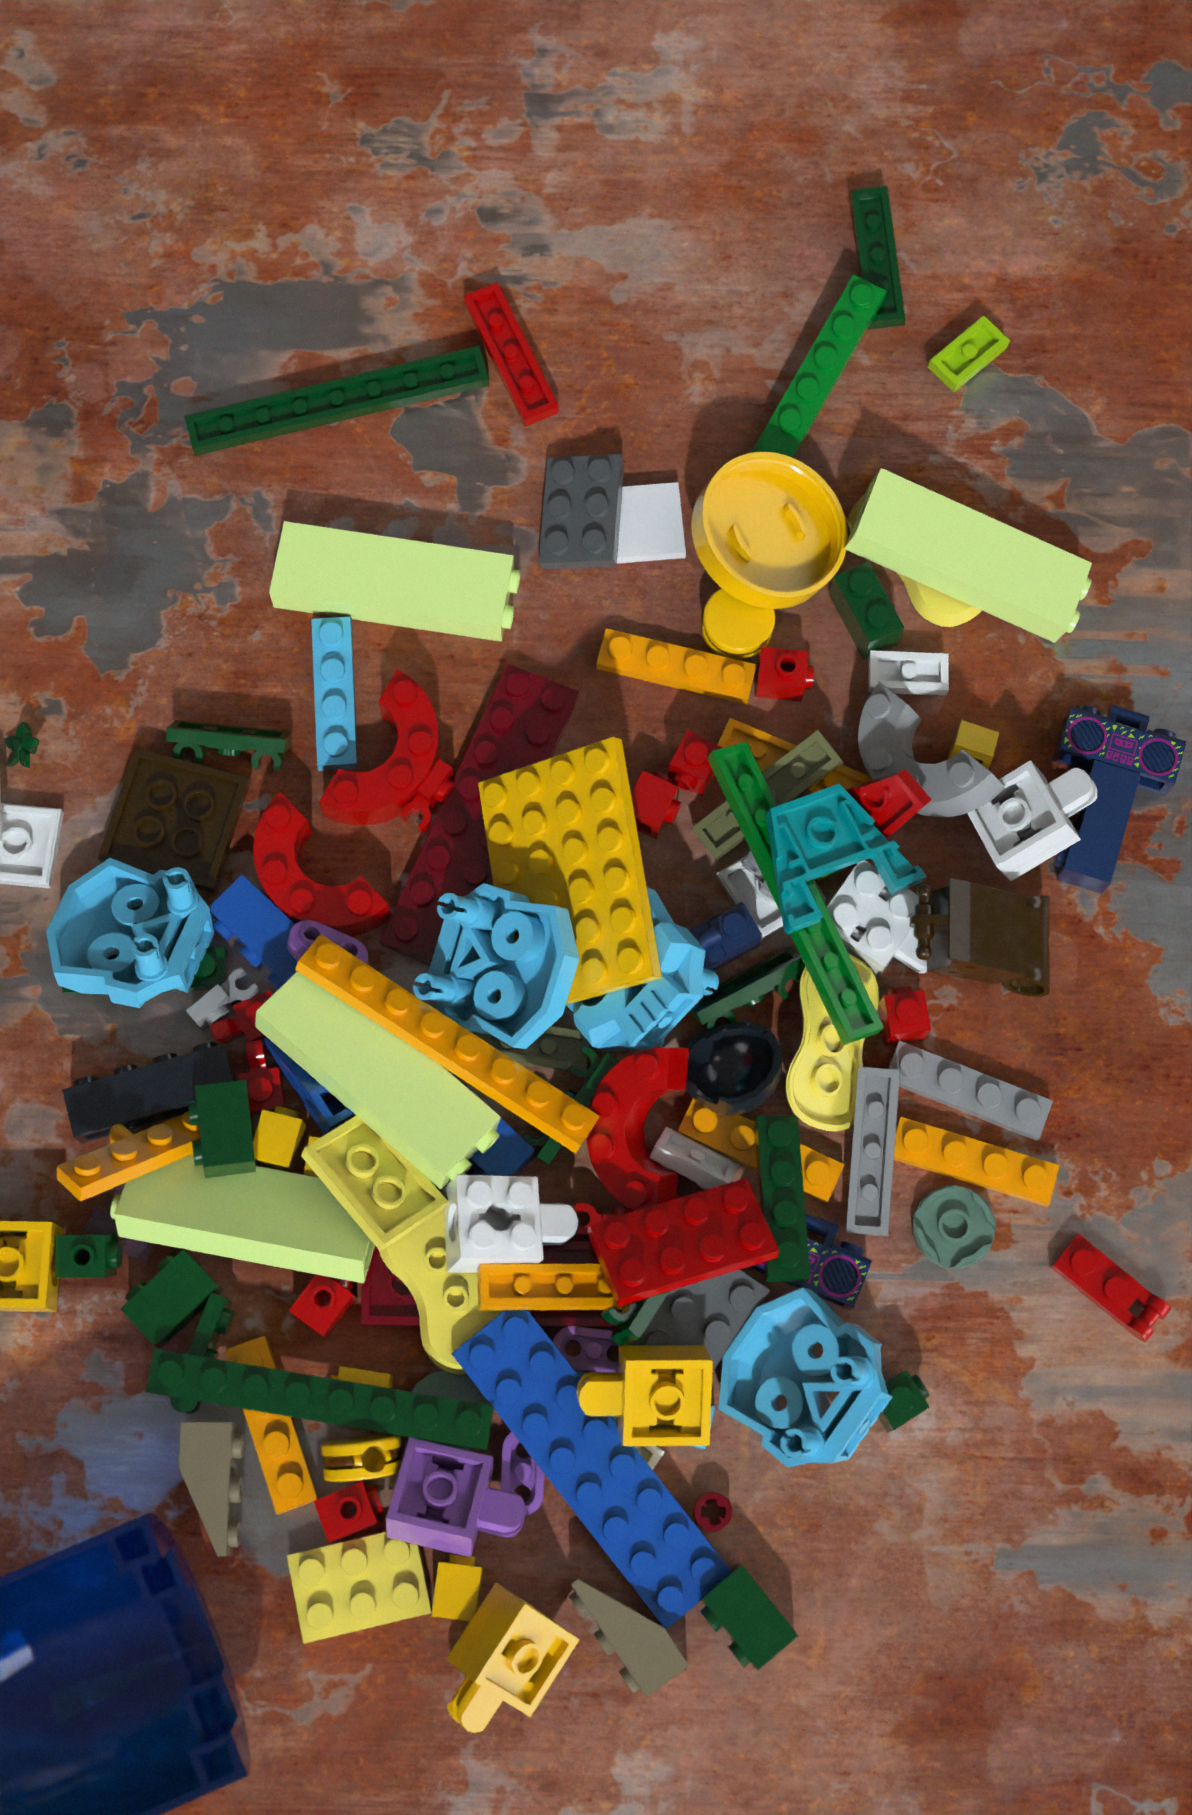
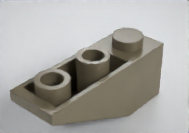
M180 1422L179 1470L217 1556H233V1547H239L241 1539L240 1520H234L235 1502L240 1503L242 1500L243 1480L242 1476H236L237 1458H243L244 1432H238V1424L233 1422Z
M579 1578L571 1583L575 1592L569 1598L583 1619L589 1614L592 1615L600 1627L593 1634L608 1656L616 1651L625 1667L619 1670V1673L633 1694L641 1689L647 1698L689 1667V1664L662 1625Z

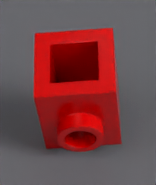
M761 647L755 697L802 702L805 688L812 689L814 666L807 665L808 651Z
M687 730L669 763L668 777L679 788L703 796L714 775L707 758L712 751L723 747Z
M642 770L631 793L637 831L655 839H658L665 822L671 824L674 822L682 802L677 800L679 787L674 785L670 777L659 772L650 774Z
M901 986L888 990V995L882 997L878 1005V1013L884 1026L882 1029L884 1045L897 1044L899 1041H918L926 1038L931 1031L924 990L912 991L911 986Z
M316 1274L289 1309V1312L327 1339L357 1299L349 1291L354 1284L349 1280Z
M360 1481L313 1501L328 1543L335 1542L381 1523L378 1513L384 1511L377 1488L374 1486L368 1489L366 1481Z

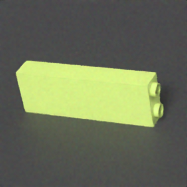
M880 468L868 486L844 548L1054 643L1065 632L1071 633L1080 617V612L1076 611L1078 602L1084 599L1092 582V579L1087 577L1092 565L1091 562Z
M284 521L269 594L274 608L334 617H351L354 620L502 642L504 628L511 629L514 606L509 605L510 593L517 594L520 570H514V555Z
M298 971L256 1011L255 1027L440 1189L450 1179L453 1181L455 1175H465L472 1165L468 1160L478 1150L484 1154L498 1139L499 1134L496 1130L501 1116L443 1066Z
M193 1154L126 1182L122 1193L114 1196L110 1211L111 1218L115 1219L119 1237L359 1283L365 1282L375 1248L373 1242L320 1178L256 1166V1172L205 1178L203 1165L195 1166Z

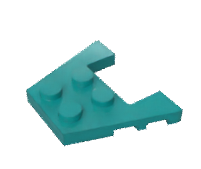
M840 784L770 808L765 815L783 927L786 934L816 924L823 917L806 883L810 880L866 859L873 860L890 895L920 884L927 877L918 865L913 867L898 851L900 846L895 841L889 842L873 825L875 820Z

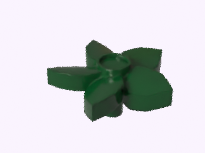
M21 722L16 729L15 736L5 738L6 746L13 751L6 763L8 767H13L20 761L22 766L30 768V753L35 754L37 752L40 740L32 737V730L26 722Z

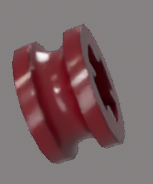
M710 1492L703 1494L694 1504L693 1516L695 1522L705 1531L717 1532L723 1530L732 1519L731 1503L720 1493ZM709 1499H715L716 1505L724 1507L725 1510L724 1518L718 1517L720 1523L716 1525H710L709 1518L701 1517V1507H707L708 1505L705 1501Z

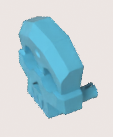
M108 858L68 886L46 930L53 973L59 986L83 994H107L112 1003L141 1008L146 1001L168 990L178 989L188 993L194 980V974L196 975L200 961L203 960L206 948H208L213 938L214 929L210 908L197 892L189 873L185 869L180 867L171 868L168 871L160 869L152 875L115 859ZM136 906H142L138 910H131ZM112 955H118L115 959H108Z
M485 883L464 897L453 893L443 894L438 901L448 903V907L437 905V912L444 921L428 973L418 975L415 979L416 982L425 983L424 987L413 985L415 996L420 1000L435 1001L439 1012L471 1032L489 1033L511 1047L527 1049L563 1015L578 966L579 955L568 909L531 903L526 895ZM518 931V932H519V938H518V940L515 942V941H514V935H515V933ZM500 990V991H501V998H500V1000L497 1002V1000H496V995H497L498 991Z
M648 887L647 892L662 978L566 1005L574 1012L575 1026L592 1047L607 1052H639L650 1048H657V1045L662 1047L665 1040L664 1037L704 995L713 993L711 989L706 987L716 990L719 984L716 972L703 968L705 959L704 948L687 928L674 924L656 890Z
M800 1288L756 1307L723 1355L718 1409L763 1435L761 1446L786 1467H794L806 1463H834L849 1460L859 1446V1442L864 1439L869 1432V1428L878 1419L880 1412H883L893 1397L888 1394L882 1374V1343L858 1324L844 1323L812 1289ZM817 1343H821L823 1354L817 1359L813 1354V1348ZM827 1392H839L830 1405ZM781 1395H784L787 1405L781 1411L777 1406V1400Z

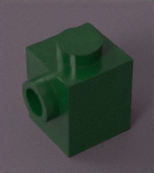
M66 1233L55 1235V1278H106L117 1275V1268H120L123 1259L122 1244L117 1242V1233Z
M905 1370L885 1382L888 1394L893 1397L883 1412H880L878 1419L885 1430L890 1432L930 1408L925 1400L930 1396L929 1392L916 1374L911 1377L908 1371Z

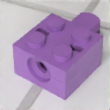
M409 1437L386 1517L387 1538L472 1557L478 1531L506 1538L517 1535L524 1525L525 1504L523 1498L515 1493L490 1488L493 1476L492 1456Z

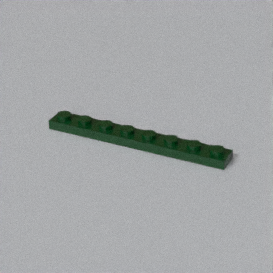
M475 346L185 415L184 417L194 455L197 456L489 386V378L480 346Z
M154 1349L145 1391L151 1394L487 1450L494 1412V1406L159 1349Z

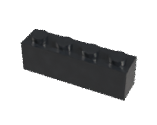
M212 1041L193 1047L192 1053L177 1056V1053L157 1056L153 1059V1064L137 1068L135 1064L118 1067L113 1070L112 1076L97 1079V1076L79 1078L72 1082L73 1087L63 1089L62 1092L73 1137L83 1144L110 1136V1129L115 1124H122L128 1130H132L185 1114L189 1111L188 1100L196 1099L195 1086L237 1081L229 1050L224 1044L217 1045V1042Z

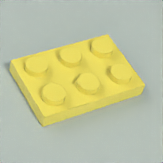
M357 1115L306 1146L301 1155L380 1252L442 1211L448 1202L431 1180Z
M387 1532L287 1555L303 1644L432 1613L419 1545L387 1538Z

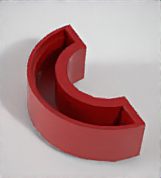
M399 669L396 670L378 701L381 717L394 727L398 735L394 752L384 764L370 771L353 773L338 768L319 801L323 816L328 819L350 825H372L400 816L403 807L414 799L417 795V788L440 759V735L433 706L423 689L411 677Z
M280 792L263 812L256 828L253 843L255 869L268 899L295 924L304 920H312L350 937L367 933L387 922L392 915L389 904L362 876L349 884L331 887L317 884L303 874L300 869L299 859L303 845L312 835V831L307 819Z
M650 1048L628 1056L605 1075L591 1100L589 1110L600 1116L586 1137L592 1166L609 1193L634 1211L676 1199L678 1173L664 1168L658 1162L649 1158L651 1153L645 1143L644 1124L648 1111L658 1098L670 1091L686 1090L689 1048Z

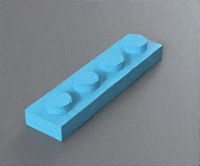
M351 617L311 619L317 767L319 771L338 770V768L358 769Z

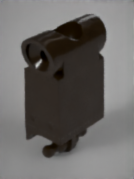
M948 878V886L932 891L928 884H921L917 888L918 904L914 907V915L910 916L909 926L914 928L913 936L918 940L915 951L916 956L921 960H927V972L991 984L1001 983L1007 990L1023 996L1042 997L1049 994L1050 896L1026 898L1025 895L953 878Z

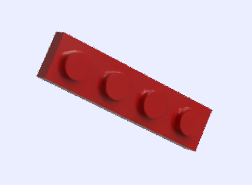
M498 282L464 295V305L524 427L558 414L559 405Z

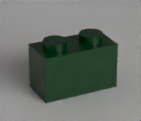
M869 561L834 576L829 596L863 660L869 658L870 650L885 651L898 645L904 626Z
M246 1080L195 1086L196 1099L188 1100L190 1124L199 1125L200 1140L192 1141L195 1166L203 1165L205 1178L256 1172Z
M184 1249L179 1254L174 1251L167 1255L156 1267L159 1273L147 1284L141 1281L134 1286L125 1296L127 1303L121 1308L122 1312L155 1347L160 1349L169 1343L205 1308L210 1293L219 1295L224 1290L198 1261Z
M739 1564L731 1570V1573L701 1597L706 1606L700 1610V1613L715 1632L722 1627L733 1640L727 1647L744 1668L751 1663L755 1669L760 1670L797 1638L798 1634L744 1566Z

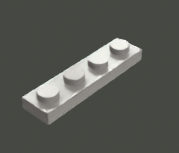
M902 1041L897 1043L888 1069L900 1070L899 1087L1035 1141L1040 1139L1053 1100Z
M858 1067L846 1233L889 1236L900 1070Z

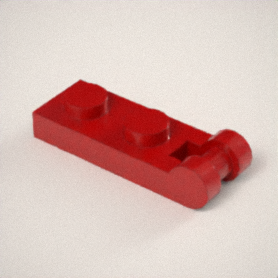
M1079 1233L1072 1238L1050 1266V1268L1128 1332L1143 1342H1146L1153 1334L1152 1327L1158 1319L1163 1320L1171 1310V1307L1163 1299L1152 1294ZM1135 1300L1145 1308L1138 1317L1128 1311Z

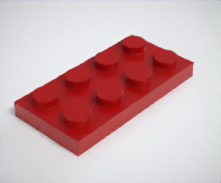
M747 1178L589 1224L587 1231L617 1307L777 1258L779 1253L777 1244Z

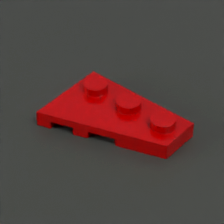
M906 769L846 789L856 802L875 820L873 825L886 839L932 800ZM857 863L850 865L849 867L853 869L857 865Z

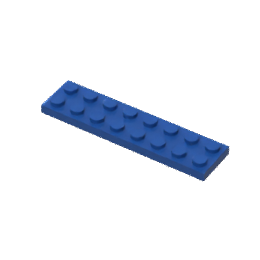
M528 1310L502 1311L451 1353L666 1630L699 1603L701 1597L732 1572L634 1446L622 1445L617 1432V1424L611 1416H589L583 1412L576 1393L577 1384L581 1378Z

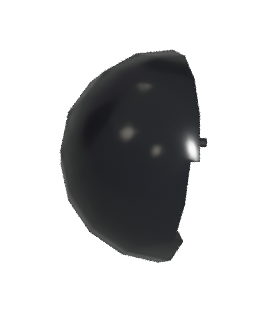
M742 1020L741 1023L723 1024L707 1032L702 1030L685 1047L689 1048L686 1091L702 1106L724 1116H736L754 1111L774 1093L782 1077V1049L775 1034L759 1023Z

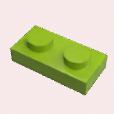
M983 315L930 360L928 368L949 389L955 392L1007 349L1010 340Z

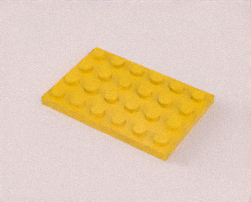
M611 737L479 782L478 787L493 885L526 895L531 903L558 906L569 911L579 962L566 1005L661 979L662 974L622 740ZM517 931V932L515 933V935H514V941H515V942H516V941L518 940V938H519V932H518V931Z

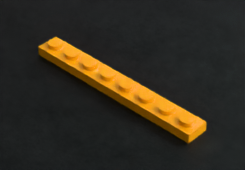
M322 934L318 936L298 960L295 968L296 971L575 1154L599 1119V1115L423 1000L418 999L415 995Z

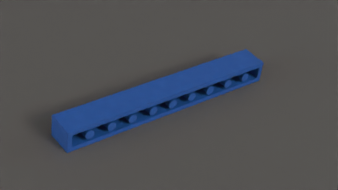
M242 874L209 906L210 913L214 919L212 926L226 941L231 937L243 946L239 953L253 967L256 968L261 963L271 973L267 979L278 990L297 972L295 968L298 961L290 955L287 949V939L295 923ZM450 1072L455 1078H457L462 1084H464L455 1074ZM501 1118L496 1130L499 1137L484 1154L478 1150L468 1160L476 1167L471 1172L473 1175L518 1176L536 1157L535 1149Z

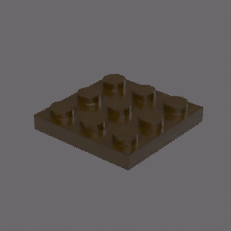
M135 748L98 855L99 861L103 863L108 858H112L152 875L160 869L168 871L171 868L180 867L189 873L196 888L215 892L251 783L249 777Z

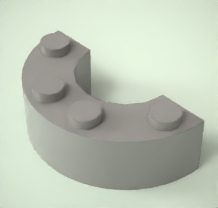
M879 681L865 703L858 730L860 755L865 768L873 780L906 769L932 799L918 812V814L930 817H953L972 812L990 802L1005 789V786L987 768L963 749L952 758L936 764L915 761L912 743L914 732L922 719L907 703Z

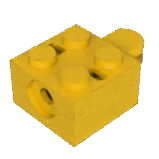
M0 1221V1311L57 1312L59 1278H55V1235L63 1234L62 1227L53 1222ZM16 1234H25V1236H16Z
M704 1345L619 1346L618 1372H590L584 1374L577 1384V1399L586 1415L617 1416V1432L623 1446H710L713 1360Z
M496 1582L446 1658L466 1675L447 1705L449 1715L456 1722L460 1723L464 1729L473 1733L481 1732L485 1729L503 1700L531 1717L579 1642V1639L553 1619Z

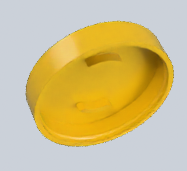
M753 452L730 460L716 472L702 489L692 513L693 543L703 567L724 591L752 606L767 609H784L809 600L835 576L846 554V549L844 548L848 540L847 524L843 509L835 493L827 482L812 468L783 454Z

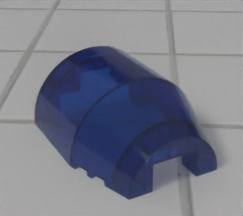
M148 1512L0 1576V1815H162L249 1775L250 1749L246 1725L223 1646L195 1577L175 1539L158 1516Z

